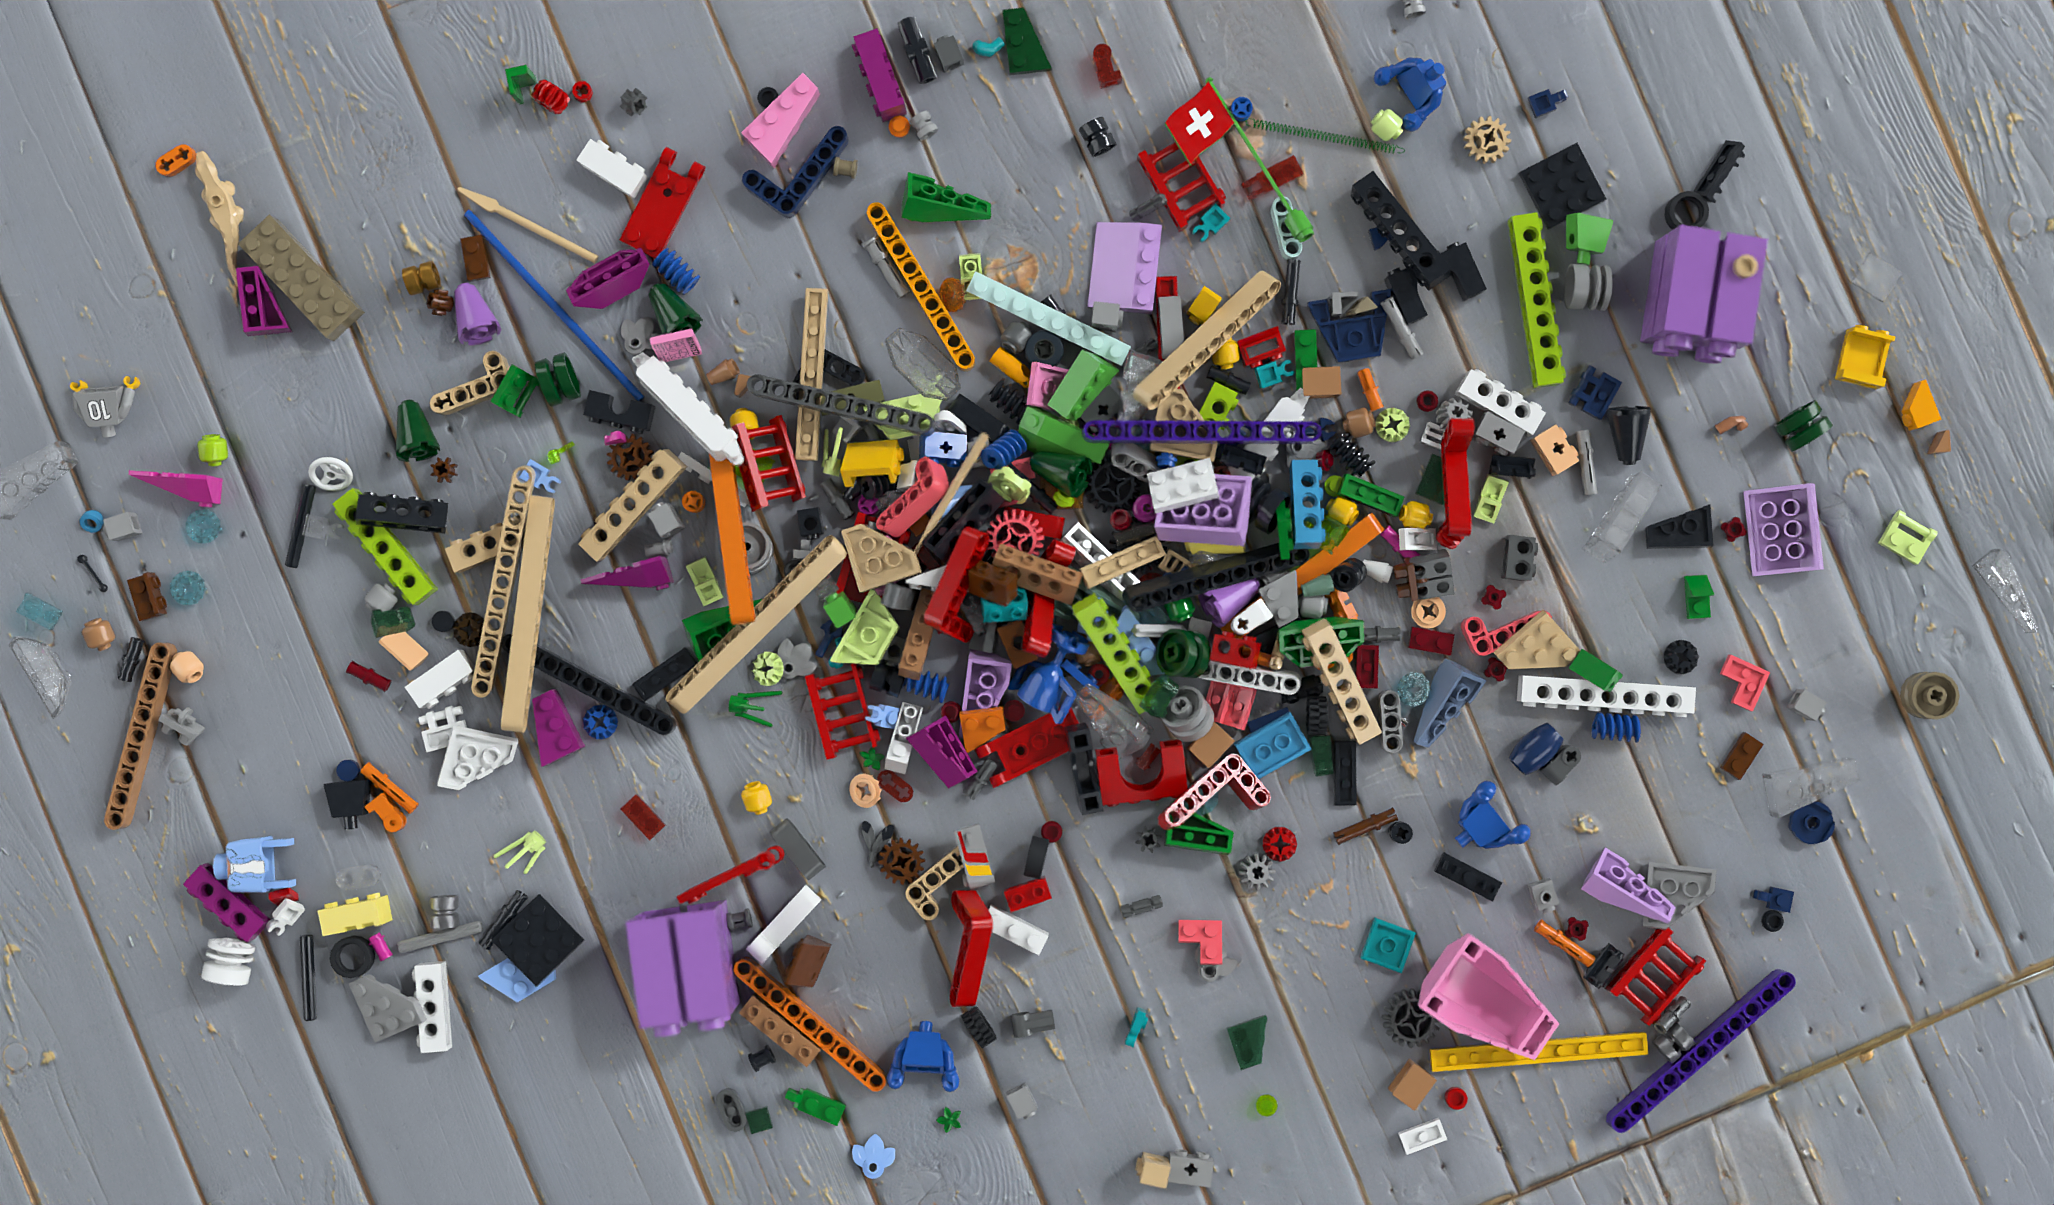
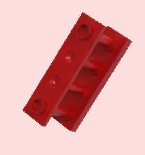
M1174 142L1153 155H1148L1146 150L1138 153L1137 160L1157 195H1165L1167 204L1164 207L1178 231L1181 232L1187 228L1189 217L1214 203H1217L1220 208L1224 207L1226 196L1221 188L1217 189L1199 156L1191 166L1186 160L1165 173H1158L1155 167L1157 162L1179 150L1178 145ZM1195 165L1201 177L1174 192H1169L1165 185L1168 183L1167 181ZM1206 184L1212 195L1186 210L1179 209L1176 204L1178 199Z
M782 415L769 420V426L748 430L743 422L730 427L738 436L736 440L744 457L739 470L752 512L769 506L768 500L791 495L792 502L794 503L806 497L805 486L799 475L787 434V425ZM773 434L776 446L759 450L752 449L750 438ZM779 454L782 467L764 471L758 470L756 459ZM785 475L788 487L769 492L764 491L763 479Z
M851 664L852 671L821 679L820 677L816 678L815 674L805 676L826 760L837 757L836 753L840 749L870 741L872 747H877V742L881 741L878 728L874 729L872 722L867 720L866 724L869 733L840 741L832 740L830 732L834 731L833 729L865 721L866 716L871 717L861 679L864 678L861 666L857 667V664ZM855 679L858 691L830 699H821L819 690H822V687ZM856 700L861 701L863 709L861 713L835 720L826 718L825 711L830 707Z
M1670 928L1666 930L1656 929L1605 987L1615 997L1624 995L1645 1015L1640 1020L1648 1026L1655 1024L1661 1018V1012L1690 979L1704 969V963L1706 962L1704 958L1698 955L1692 959L1671 940V935L1674 932ZM1661 946H1666L1687 965L1680 975L1657 956L1656 952ZM1647 962L1653 963L1673 981L1666 991H1663L1643 973L1642 968ZM1633 978H1637L1659 998L1651 1008L1629 989L1628 984Z

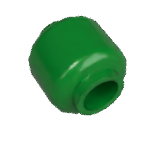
M1191 597L1164 604L1170 620L1177 621L1178 624L1192 618V613L1195 612V606Z

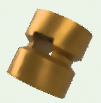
M433 261L421 263L419 268L410 266L402 269L403 281L411 296L423 293L425 288L428 291L441 288L439 272Z

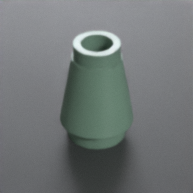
M1322 574L1301 585V590L1304 598L1330 595V592L1334 591V585L1330 575Z

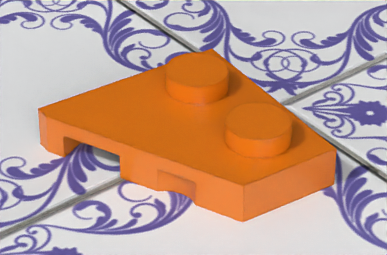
M1003 707L960 711L962 734L967 753L1006 729Z

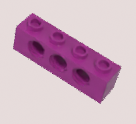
M209 863L201 864L183 883L187 888L186 891L192 897L201 900L203 907L209 912H214L224 926L233 929L235 936L241 941L249 942L255 940L264 930L267 922L271 920L241 892L229 891L227 879L217 880L213 867ZM208 884L213 887L212 895L207 892ZM224 899L229 902L228 909H225L223 906ZM240 913L245 916L244 924L239 921Z

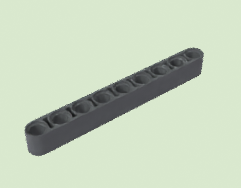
M759 374L752 375L747 381L749 391L760 398L922 436L932 435L936 429L935 421L926 413ZM763 381V387L755 391V384ZM779 386H783V393L781 395H775V389ZM799 391H804L805 395L803 399L796 400V393ZM819 396H825V402L822 405H816V400ZM845 400V408L837 410L838 402ZM862 405H866V413L863 415H858V408ZM882 410H887V418L879 420L878 414ZM908 415V423L900 425V417ZM923 420H929V428L925 430L920 429V423Z

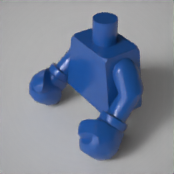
M1409 57L1395 65L1381 67L1375 72L1374 81L1378 86L1388 84L1390 79L1396 76L1397 81L1416 109V112L1413 114L1408 113L1402 119V127L1406 131L1414 132L1418 130L1427 119L1426 117L1440 106L1443 96L1442 90L1446 86V81L1442 76L1445 68L1441 63H1434L1432 59L1424 62L1422 58Z
M1491 781L1480 783L1472 795L1463 802L1458 824L1464 831L1455 837V840L1462 848L1471 841L1477 847L1490 849L1503 847L1508 844H1524L1530 838L1531 830L1529 826L1520 824L1511 831L1489 804V800L1493 798L1496 792V785Z
M921 1021L919 1031H911L909 1036L903 1038L895 1049L893 1063L886 1076L887 1084L890 1088L898 1089L902 1086L905 1072L942 1074V1086L945 1091L953 1092L958 1088L960 1079L954 1066L953 1052L947 1041L941 1039L940 1033L932 1032V1022Z

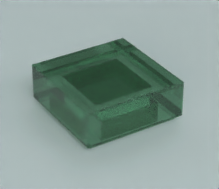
M767 1106L746 1112L751 1134L773 1128Z

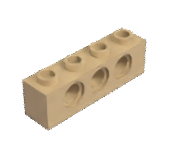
M517 515L512 517L511 520L513 523L519 524L521 517ZM502 523L490 526L491 530L487 532L477 531L470 534L471 538L465 541L458 539L450 542V547L445 548L454 573H462L496 559ZM491 537L496 541L492 549L487 546V541ZM515 537L513 540L510 541L507 538V542L511 545H515L517 539ZM471 545L476 549L472 557L467 554V549Z

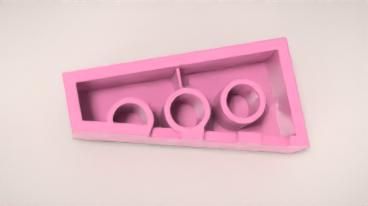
M802 73L741 132L744 139L773 168L778 164V160L786 151L789 142L797 133L802 121L807 117L820 96L818 87Z

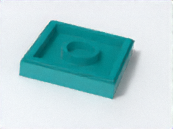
M1374 917L1360 958L1402 973L1416 932Z

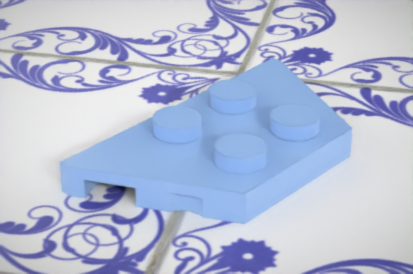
M1125 605L1117 619L1119 624L1117 629L1120 633L1124 631L1130 643L1127 645L1131 650L1135 648L1141 659L1138 661L1141 667L1145 665L1151 676L1164 674L1157 665L1156 645L1151 638L1134 637L1131 632L1133 626L1140 623L1128 606ZM1113 634L1106 635L1104 639L1111 638ZM1117 651L1114 655L1119 656L1124 651ZM1127 668L1125 672H1131L1134 668Z
M509 958L480 974L478 977L518 1003L556 979V969L538 987Z

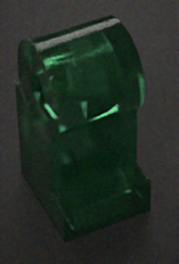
M401 607L396 610L383 612L381 609L372 610L370 622L375 638L406 632L413 629L416 625L411 608Z
M1166 674L1159 676L1154 684L1151 685L1139 706L1152 717L1164 719L1168 713L1166 708L1172 698L1178 693L1179 685Z
M1330 735L1308 737L1309 745L1312 748L1310 752L1315 776L1333 775Z

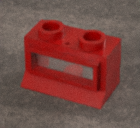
M1278 326L1237 341L1239 355L1244 368L1250 366L1251 369L1262 366V361L1270 359L1271 362L1283 358L1282 354L1286 352Z

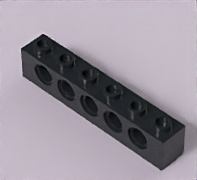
M1374 171L1352 185L1351 198L1354 203L1361 205L1366 218L1376 224L1378 233L1383 238L1386 237L1393 252L1400 254L1403 258V264L1408 270H1412L1415 273V278L1422 287L1425 286L1429 291L1450 277L1452 268ZM1376 197L1378 201L1371 202L1368 198ZM1388 213L1391 217L1383 218L1381 214ZM1401 229L1404 231V234L1398 235L1394 230ZM1413 245L1417 248V250L1410 251L1407 249V247ZM1428 262L1431 266L1425 268L1420 263Z

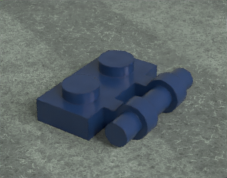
M1589 365L1587 370L1582 372L1581 380L1576 389L1573 388L1568 404L1576 407L1579 400L1583 401L1584 405L1581 411L1600 421L1622 382L1605 372H1602L1599 378L1593 376L1596 368ZM1588 384H1592L1594 387L1590 394L1587 395L1584 391Z

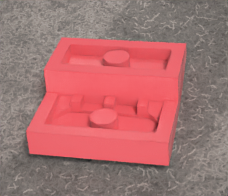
M1211 681L1206 701L1214 712V721L1245 731L1257 689Z

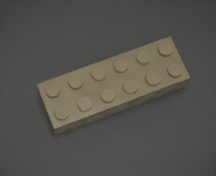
M270 214L238 243L326 338L335 341L365 313L289 230Z

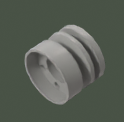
M1570 264L1564 285L1565 307L1567 309L1582 310L1587 302L1589 310L1597 308L1598 311H1605L1609 305L1612 293V272L1610 266L1603 265L1599 267L1598 265H1593L1589 272L1586 264Z

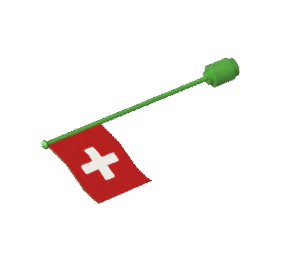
M1208 77L1205 80L1206 85L1196 96L1176 109L1165 122V126L1191 166L1202 152L1219 141L1234 125L1287 209L1288 213L1284 223L1292 236L1299 243L1308 240L1314 235L1312 224L1303 210L1291 209L1213 84V78Z

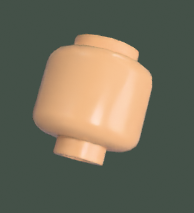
M191 651L178 652L172 657L170 670L182 683H194L202 677L204 664Z

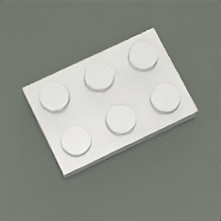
M1210 458L1147 473L1155 513L1220 498Z

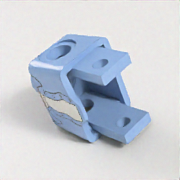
M272 836L229 842L226 845V853L215 855L213 862L215 878L217 880L227 879L228 890L231 892L264 893L275 888L296 886V879L275 880L274 847L294 845V838L273 839Z

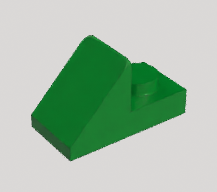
M1707 575L1684 576L1687 619L1710 618L1709 596H1714V592Z

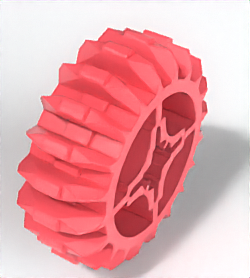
M1012 509V516H1009L1006 510L1003 512L1004 519L999 514L996 515L998 523L991 521L990 525L994 529L988 528L986 531L992 535L989 536V542L992 543L987 546V549H995L991 556H996L1000 543L1023 551L1022 542L1031 536L1033 543L1026 553L1039 556L1040 552L1036 548L1042 549L1043 544L1038 541L1044 540V535L1038 534L1043 531V528H1035L1039 521L1036 519L1031 522L1032 514H1029L1027 518L1023 517L1024 510H1021L1020 516L1016 515V509ZM1013 522L1021 523L1029 530H1018ZM1006 524L1008 535L998 541L997 533ZM1012 533L1016 534V537L1017 535L1020 537L1018 545L1014 543V540H1010Z

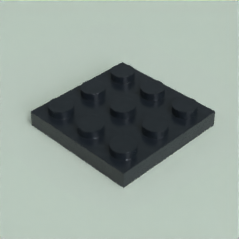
M1578 143L1518 173L1548 230L1565 222L1566 215L1582 213L1607 199Z
M538 894L491 941L538 987L585 939L541 894Z

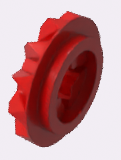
M1274 827L1263 838V850L1272 860L1279 862L1289 860L1295 854L1297 848L1296 837L1285 827ZM1279 835H1281L1283 842L1289 844L1282 847L1281 853H1279L1277 846L1271 845V843L1278 842Z

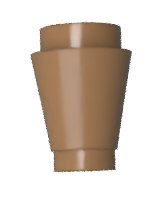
M725 359L707 373L706 376L710 384L714 385L736 378V375L740 374V370L734 359Z

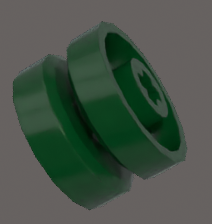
M565 352L554 355L553 365L546 358L535 362V370L541 390L551 407L562 404L564 396L570 401L581 397V390L575 370Z
M1816 400L1795 409L1774 425L1780 436L1792 433L1785 441L1791 452L1809 444L1833 427L1827 416L1814 419L1822 411Z
M1169 629L1160 637L1156 647V661L1162 673L1167 676L1197 678L1208 668L1211 648L1209 641L1202 633L1183 629Z

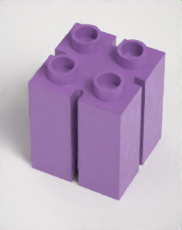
M1679 225L1670 231L1669 234L1655 241L1640 342L1653 344L1652 353L1665 357L1679 356V351H1696L1695 361L1710 364H1719L1722 362V358H1733L1737 349L1752 344L1768 243L1767 238L1728 232L1726 239L1719 240L1720 231ZM1742 255H1751L1758 264L1755 274L1748 278H1740L1733 271L1735 260Z
M726 900L687 905V912L681 913L680 906L644 911L626 921L640 1029L653 1027L654 1037H665L681 1033V1027L687 1026L688 1022L697 1021L698 1030L706 1031L722 1028L725 1026L724 1021L731 1019L730 1014L740 1004L737 976L734 973L735 959L731 931L727 922L728 908Z

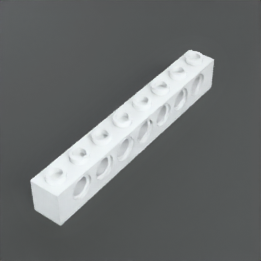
M1518 675L1517 701H1522L1523 706L1536 707V703H1545L1544 707L1558 708V704H1565L1566 709L1579 710V706H1588L1587 710L1601 711V707H1608L1609 712L1622 713V709H1631L1630 713L1644 714V710H1651L1652 715L1665 716V712H1674L1673 716L1687 717V713H1694L1695 687L1617 682L1613 690L1609 692L1610 699L1605 703L1602 700L1604 690L1588 680ZM1540 686H1543L1546 691L1545 696L1542 698L1537 695V689ZM1561 688H1565L1567 691V696L1563 700L1558 695ZM1583 689L1588 691V698L1585 701L1580 698V692ZM1626 692L1631 695V701L1628 704L1623 700ZM1647 694H1651L1653 698L1650 705L1645 703ZM1670 695L1674 698V704L1671 707L1666 703V699Z

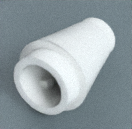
M1364 559L1363 563L1366 566L1368 576L1380 583L1389 582L1393 567L1389 566V563Z

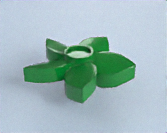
M871 747L868 753L865 751H860L859 753L861 757L866 759L863 763L864 768L871 765L875 770L880 769V761L885 756L881 753L875 754L874 747Z
M945 1107L944 1116L938 1117L936 1121L944 1125L946 1133L951 1130L952 1126L961 1128L960 1122L956 1120L959 1118L961 1111H955L951 1114V1110Z

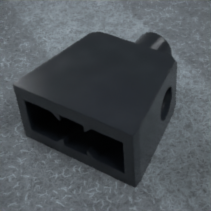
M367 779L324 784L332 818L344 817L345 830L357 829V816L368 814L364 806L370 803L371 781Z

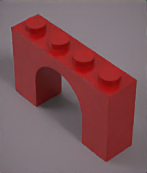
M1178 739L1159 741L1162 762L1161 770L1154 780L1146 784H1133L1121 775L1116 747L1096 749L1095 755L1102 804L1114 807L1119 805V803L1126 802L1136 804L1141 800L1159 801L1164 797L1178 798L1188 789L1182 741Z

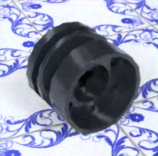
M1257 477L1252 481L1248 524L1256 519L1255 527L1269 535L1278 526L1277 508L1283 500H1285V508H1288L1291 495L1278 488L1270 493L1271 484L1264 483L1262 479Z

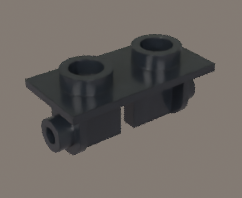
M1225 444L1220 462L1224 463L1223 466L1227 465L1236 469L1241 467L1243 468L1242 471L1257 476V474L1262 475L1267 456Z
M1492 455L1489 474L1495 476L1527 477V479H1531L1536 475V469H1534L1536 459Z
M1315 674L1302 677L1301 686L1295 694L1279 693L1281 694V703L1293 704L1308 696H1319L1320 693H1323V683H1321L1319 675L1315 676ZM1295 680L1285 682L1289 687L1296 686Z
M1608 943L1600 951L1596 961L1586 970L1583 978L1598 989L1601 986L1604 987L1612 976L1607 971L1608 967L1615 971L1624 960L1623 956L1625 954Z

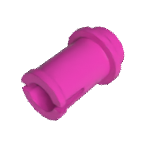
M379 932L368 938L370 942L368 945H372L381 962L393 954L383 939L385 936Z

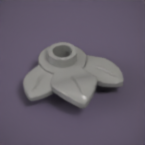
M651 317L641 318L636 323L629 319L623 322L621 336L625 339V349L629 354L639 355L645 350L653 349L650 338L660 335L653 333L654 323ZM633 342H639L637 346L631 345Z
M1317 439L1311 444H1300L1298 450L1294 449L1295 444H1286V451L1288 452L1286 465L1289 468L1292 460H1315L1316 454L1325 447L1324 443Z
M785 639L780 644L778 656L781 658L784 666L782 677L792 679L797 675L807 676L814 672L817 665L809 661L812 653L810 643H801L794 647L789 639ZM787 664L792 665L793 670L791 672L785 670Z
M1222 941V965H1200V944L1197 947L1195 960L1199 965V975L1204 981L1212 982L1219 976H1228L1236 968L1238 961L1226 957L1227 950L1224 941ZM1207 967L1213 968V972L1211 974L1205 973V969Z

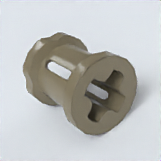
M836 156L833 176L839 174L851 176V179H855L858 160H842Z

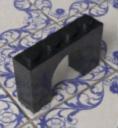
M1455 242L1446 247L1447 251L1440 253L1452 268L1450 276L1454 280L1463 301L1487 290L1466 242L1463 244ZM1428 262L1420 263L1425 268L1431 266ZM1400 267L1389 271V276L1384 279L1387 289H1391V297L1394 298L1407 325L1424 319L1428 314L1418 294V282L1415 278V273L1407 268L1400 270Z

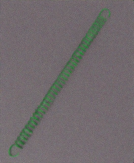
M1261 120V121H1260V124H1261V122H1262V130H1263L1264 125H1265V122H1264V124H1263V120ZM1273 122V123H1272V126H1273V124H1274V132H1275V129H1276V127H1277V124H1276V126H1275V123ZM1285 124V125H1284V128H1285V126H1286L1285 134H1287V131H1288V129H1289V126H1288V128H1287V125ZM1294 127L1293 135H1295L1296 130H1297V128H1298L1297 136H1299V133H1300L1299 127H1296V129H1295V127ZM1306 129L1305 138L1307 137V134L1310 129H1308V131ZM1318 130L1316 131V133H1318L1317 140L1319 139V136L1321 134L1322 141L1325 134V141L1327 140L1329 135V142L1331 141L1332 136L1333 143L1335 142L1336 136L1334 138V133L1330 135L1329 132L1327 135L1326 132H1324L1323 134L1322 131L1320 133L1318 132ZM1345 135V136L1343 137V140H1344V138H1345V145H1346V144H1347V141H1348V138H1347V140H1346V135ZM1356 138V139H1355V142H1356V140H1357V147H1358V145H1359V143H1360V140H1359V142H1358V138ZM1364 139V141H1365V149H1366L1367 144H1368V141H1367V143H1366V139ZM1376 141V143H1377V151H1378V148H1379V146H1380V144H1381V152H1382V149H1383L1382 142H1380L1379 145H1378V141ZM1388 144V145H1389V153H1390V150H1391V148H1392V146H1393V154H1394V151H1395L1394 144H1392L1391 147H1390V144Z

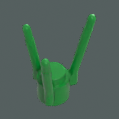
M782 691L738 693V696L731 695L728 710L735 713V716L772 727V723L744 713L748 709L755 711L765 710L764 707L749 705V700L746 698L782 695Z

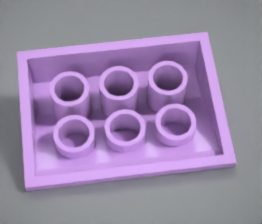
M1097 222L1088 308H1093L1095 301L1120 304L1119 310L1124 312L1152 314L1162 225Z
M1214 474L1220 498L1157 513L1154 527L1158 539L1162 541L1244 546L1248 529L1252 477Z
M1808 483L1744 491L1752 576L1824 569L1815 484Z

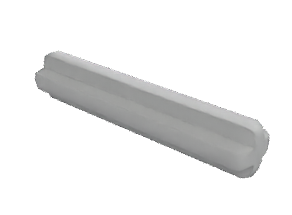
M1135 624L1131 632L1134 637H1161L1169 629H1183L1186 631L1187 629H1185L1184 625Z

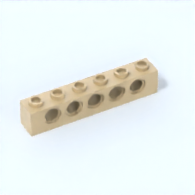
M670 449L658 450L651 459L653 461L648 467L645 465L637 473L639 477L624 487V494L620 498L616 497L609 504L610 509L606 513H601L596 518V525L592 529L588 528L581 535L582 540L578 545L596 562L602 561L687 468ZM658 467L663 469L664 474L662 478H658L656 475ZM644 482L649 486L647 494L642 491V484ZM630 498L635 502L633 510L628 507V500ZM615 514H618L621 518L619 525L614 523L613 518ZM601 530H604L607 534L605 541L599 536Z
M1324 618L1301 630L1305 637L1302 639V642L1307 650H1311L1313 656L1310 658L1315 668H1320L1322 674L1319 677L1325 687L1328 686L1331 691L1328 693V696L1334 705L1337 704L1339 710L1336 712L1342 723L1346 722L1348 728L1345 731L1350 740L1354 739L1361 745L1381 734L1382 731L1331 624ZM1327 643L1323 650H1319L1322 644ZM1335 661V665L1332 668H1328V665ZM1344 680L1342 685L1336 686L1338 681ZM1348 698H1352L1350 703L1345 704ZM1361 715L1360 719L1354 722V719Z

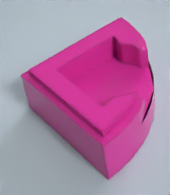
M621 431L611 432V435L604 436L605 446L626 442V435Z

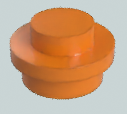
M895 116L890 120L889 131L893 136L900 138L908 134L910 123L907 118Z

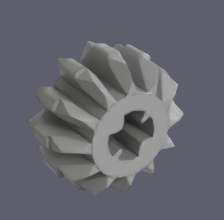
M1454 398L1449 401L1445 400L1436 411V423L1441 424L1440 429H1446L1450 418H1471L1473 411L1467 410L1469 404L1463 405L1461 399L1457 402Z
M1254 853L1253 861L1249 856H1246L1245 858L1249 863H1240V866L1245 868V870L1238 871V874L1246 875L1241 879V882L1246 883L1249 881L1247 888L1251 889L1255 883V888L1259 891L1260 883L1265 888H1268V884L1265 881L1267 879L1271 882L1274 881V878L1269 876V874L1276 873V870L1268 869L1273 865V862L1270 860L1265 863L1267 856L1263 855L1259 860L1258 854ZM1259 866L1262 874L1254 877L1252 870L1253 868L1257 869Z

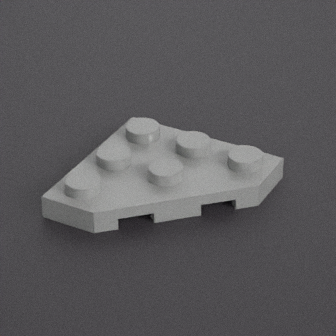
M1649 862L1647 885L1651 889H1657L1676 908L1669 923L1644 916L1643 927L1666 930L1715 893L1717 870Z
M370 974L348 983L374 1042H378L427 1020L418 999L412 996L407 997L400 993L401 990L387 983L382 984L376 981V977Z

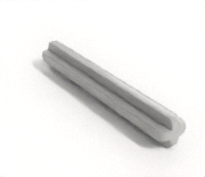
M481 921L460 925L459 927L399 941L397 947L399 952L403 953L477 934L483 931Z

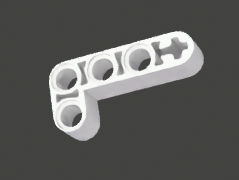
M805 885L746 950L763 964L822 899Z

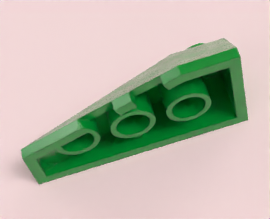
M762 599L754 600V601H753L754 607H755ZM729 606L702 611L682 620L687 638L698 662L736 626L732 625Z

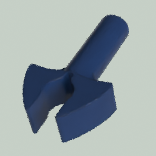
M1319 418L1321 429L1326 425L1335 424V422L1329 419ZM1305 429L1306 436L1315 435L1313 429ZM1321 430L1322 442L1331 438L1336 431L1327 433Z
M828 620L820 627L824 630L825 636L815 653L819 658H823L833 638L843 636V626L830 633L832 620Z

